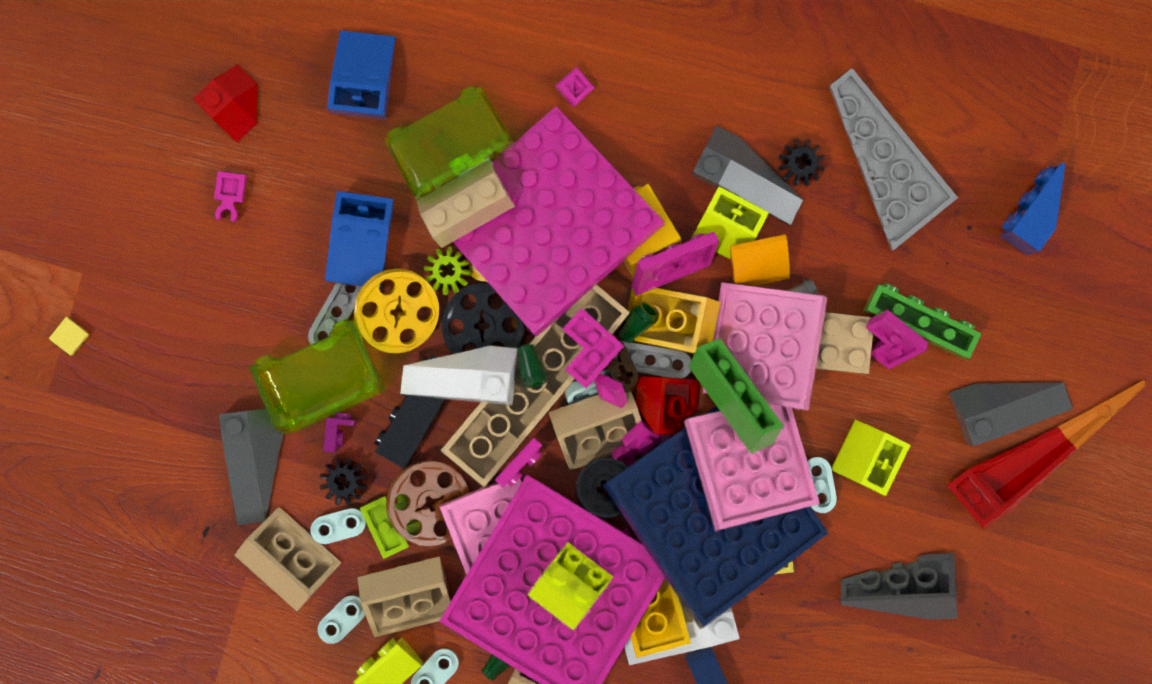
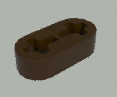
M624 345L618 355L619 363H616L615 358H613L605 369L608 376L616 381L620 379L621 372L619 369L623 370L625 376H631L629 384L620 381L626 393L635 388L638 374Z

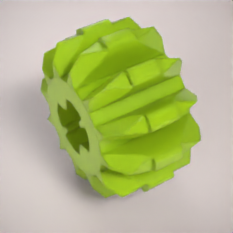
M452 247L447 248V256L443 255L441 249H437L438 260L433 256H428L427 258L434 266H424V271L433 272L425 280L428 283L437 280L432 287L434 291H437L443 284L444 295H448L449 286L451 285L453 291L458 293L459 288L456 283L460 282L463 286L468 285V282L461 277L462 275L471 276L472 272L470 270H462L463 267L470 264V261L466 259L458 262L462 258L463 253L458 251L453 258ZM451 264L454 265L455 268H452L455 272L452 277L447 275L443 278L441 276L444 273L441 270L442 266L449 267Z

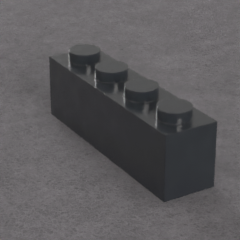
M431 354V356H430L429 359L426 358V357H424V358L422 359V361H426V360H430V359H435V358H438V357H436L435 355H432V354ZM402 394L406 399L401 407L396 405L388 420L392 423L387 432L382 429L374 442L378 446L375 453L403 469L407 467L446 399Z

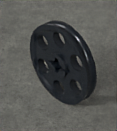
M475 284L465 287L456 293L447 304L442 318V334L445 344L452 354L464 352L465 346L470 342L474 343L477 348L492 346L495 342H501L507 348L518 349L521 347L525 337L526 325L504 300L501 308L494 309L491 307L490 297L497 292L490 284ZM468 294H472L476 298V306L472 310H467L463 306V299ZM508 317L515 318L518 323L517 330L513 333H508L504 328V322ZM483 318L486 323H490V328L485 329V334H483L482 329H478V323H482ZM454 319L461 320L464 325L463 331L459 335H455L450 329V324Z

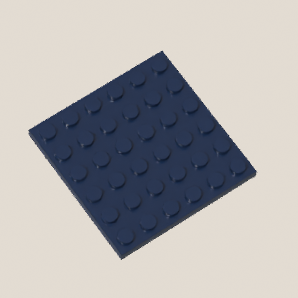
M715 406L703 415L719 412L720 410ZM686 427L603 484L699 629L706 627L828 534L811 507L715 531Z

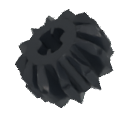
M796 139L794 140V148L786 144L784 150L787 154H780L778 156L779 160L786 162L779 165L778 170H788L783 179L786 181L793 176V186L799 184L800 178H802L805 187L809 186V177L814 181H818L820 177L816 171H825L823 165L817 164V162L825 160V155L816 156L815 153L820 150L819 145H816L812 150L809 149L811 140L807 139L802 147L800 140ZM801 156L806 158L804 162H808V166H805L803 169L797 167L799 163L795 164V160H798Z
M340 458L335 459L336 469L328 463L325 465V468L331 474H320L321 479L328 480V483L320 485V489L325 490L329 488L330 492L326 494L325 498L329 500L335 494L336 505H340L343 496L347 505L352 504L351 494L359 500L362 495L356 489H367L366 484L359 483V480L367 478V474L357 475L356 472L361 469L362 465L358 463L351 468V458L346 459L344 467ZM343 474L347 475L346 480L350 481V485L344 486V489L340 488L341 483L337 482V478L343 477Z

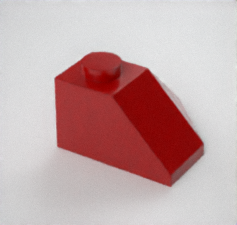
M238 64L210 81L193 98L236 143L241 141L258 124V84Z
M638 376L636 406L654 434L675 435L682 430L683 421L688 415L692 416L698 408L699 381L693 379Z

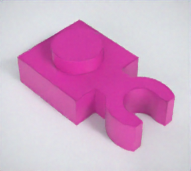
M217 172L214 199L222 201L215 212L217 220H222V214L226 210L231 211L232 222L238 220V211L235 208V203L244 204L246 175Z
M639 421L621 439L624 445L614 449L611 455L618 461L622 460L628 467L634 462L635 456L638 453L644 456L662 436L661 434H654L648 424Z

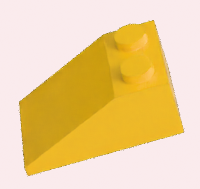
M659 288L637 296L633 289L631 290L627 311L631 312L635 304L638 305L640 302H646L658 314V317L655 319L656 323L633 341L691 354L695 353L697 347L713 341L721 302L707 297Z
M666 578L630 636L636 658L691 644L681 601Z

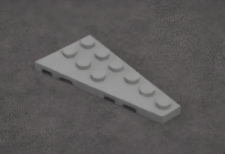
M851 68L831 84L829 89L891 251H893L958 197L853 68Z

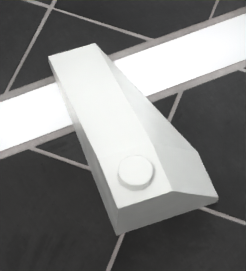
M487 346L404 365L400 394L512 405L518 361L517 348Z
M681 602L691 644L636 658L631 637H629L624 646L629 665L740 639L732 609L729 608L706 627L699 629Z

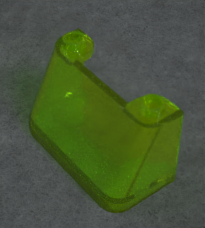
M474 85L460 92V98L404 129L399 126L386 134L388 138L384 143L416 200L429 194L433 190V186L438 189L442 184L488 158H494L493 152L496 151L497 154L503 153L508 148L514 147L512 138L481 87L476 89Z
M342 320L334 324L330 337L281 359L277 357L272 358L271 355L262 356L255 360L256 364L249 367L272 424L282 434H291L334 415V412L339 413L386 390L383 379L353 320L350 322Z

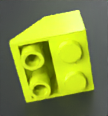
M718 187L692 237L701 233L706 235L714 232L719 240L715 252L730 259V246L754 241L769 212Z
M854 420L831 469L864 487L886 496L910 448V444L858 420Z
M568 542L538 579L528 596L574 630L612 580L613 576Z
M403 637L397 642L392 638L378 652L380 657L376 660L370 657L356 671L358 677L354 683L402 684L424 662Z

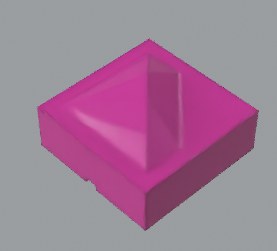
M577 67L555 85L556 89L572 107L576 106L594 89V86Z
M599 374L594 379L600 399L619 408H623L628 402L621 382L603 374Z

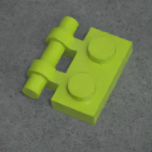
M399 494L396 497L398 502L395 503V507L398 510H402L408 505V498L405 494ZM386 496L360 508L383 559L410 547L408 541L394 530L388 519ZM417 519L410 520L406 530L409 534L413 533L414 535L419 531L420 524Z

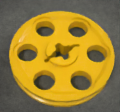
M389 269L371 277L360 289L354 305L355 323L361 335L370 345L388 353L407 352L423 344L434 331L439 317V303L435 291L423 277L407 269ZM385 279H390L394 283L393 289L389 293H382L379 290L380 283ZM411 282H419L421 285V290L417 295L410 296L407 294V286ZM367 302H374L377 306L375 313L369 316L362 313L363 305ZM399 302V307L403 312H399L397 317H394L390 311L391 309H396ZM421 307H429L431 309L430 316L425 320H419L417 318V311ZM379 326L385 327L387 329L386 336L381 340L373 339L372 333L374 329ZM404 329H412L414 331V336L409 342L400 341V333Z

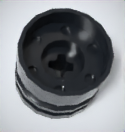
M600 458L590 462L578 474L575 482V498L578 505L599 518H612L622 514L609 493L607 492V497H604L603 493L597 492V488L601 486V482H608L628 467L623 462L613 458Z

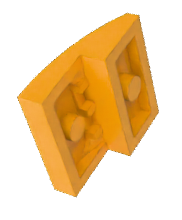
M786 234L730 246L733 284L756 286L790 278Z

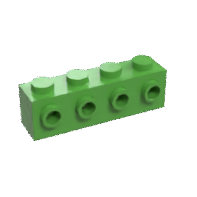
M887 283L874 286L863 312L874 317L888 310L929 344L962 360L970 359L982 334L974 330L975 326L961 319L959 322L948 318L950 314L936 307L933 310L923 306L924 301L912 295H909L908 298L898 294L899 289Z
M719 338L697 347L688 367L749 452L753 454L773 445L784 425L722 340Z

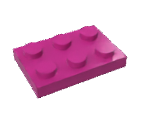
M714 232L706 235L701 233L692 237L689 242L681 245L676 243L667 247L664 252L656 255L648 254L642 257L637 263L631 286L636 296L711 266L719 243Z

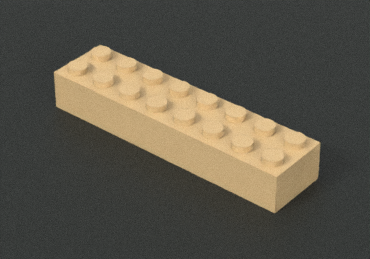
M595 285L530 343L534 345L535 351L548 373L546 376L547 383L534 388H525L524 383H521L518 357L512 405L481 402L442 448L441 451L482 486L485 487L575 379L565 369L584 348L562 330L582 308L612 335L629 315V311L599 286Z

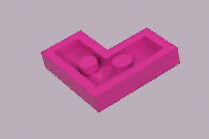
M582 308L562 329L584 348L565 370L585 388L593 382L624 347L623 344Z
M888 310L870 318L866 325V328L880 339V341L872 344L871 356L887 369L893 368L925 352L928 342Z
M533 438L495 481L503 488L506 484L512 487L523 475L519 470L525 464L532 466L542 455L539 451L542 445Z

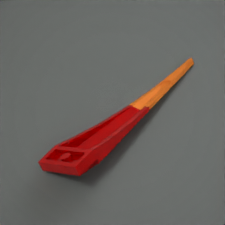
M1146 381L1135 384L1107 401L1036 438L969 468L947 485L948 489L980 528L985 530L1002 516L1010 513L1145 387Z

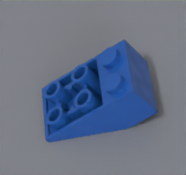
M340 30L327 110L331 114L387 119L395 36Z
M1062 162L1055 166L1050 165L1046 170L1043 168L1033 181L1037 185L1030 192L1026 191L1017 203L1020 206L1019 210L1014 215L1010 214L1001 225L1004 230L1000 237L1026 256L1040 252L1056 230L1065 164Z
M337 191L325 275L326 282L363 286L371 277L384 271L394 212L393 199Z

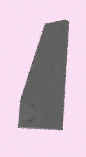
M718 126L715 127L691 176L715 188L721 187L769 212L768 215L791 225L803 199L742 138Z
M1064 382L972 384L948 393L967 446L979 445L1073 409Z
M276 407L219 414L222 443L237 525L264 522L267 519L272 485L284 435L281 409Z
M954 553L925 554L918 556L917 561L902 565L901 562L892 564V568L877 572L871 570L841 579V605L923 619H957L958 602Z

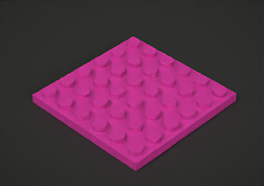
M556 106L492 162L515 207L453 241V243L537 337L661 229L665 223Z
M527 474L439 622L540 684H602L665 577L642 543ZM568 542L613 576L612 580L574 630L528 596L538 579Z

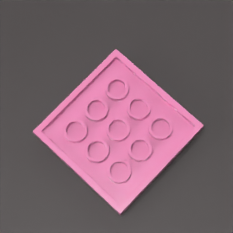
M721 282L718 302H721L713 341L719 338L722 340L768 404L809 410L828 297Z
M768 404L784 427L773 445L753 454L749 452L721 411L689 418L684 421L715 531L820 504L791 407Z

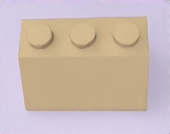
M489 159L416 201L420 215L432 238L441 248L515 207Z
M631 391L625 393L628 402L623 408L600 399L598 394L548 412L569 470L587 465L600 458L612 456L611 454L614 449L624 445L621 439L641 421Z
M280 507L245 540L234 555L296 611L312 597L341 564L334 555L320 543L316 542L304 528Z
M440 557L357 577L360 602L374 637L440 621L452 601Z

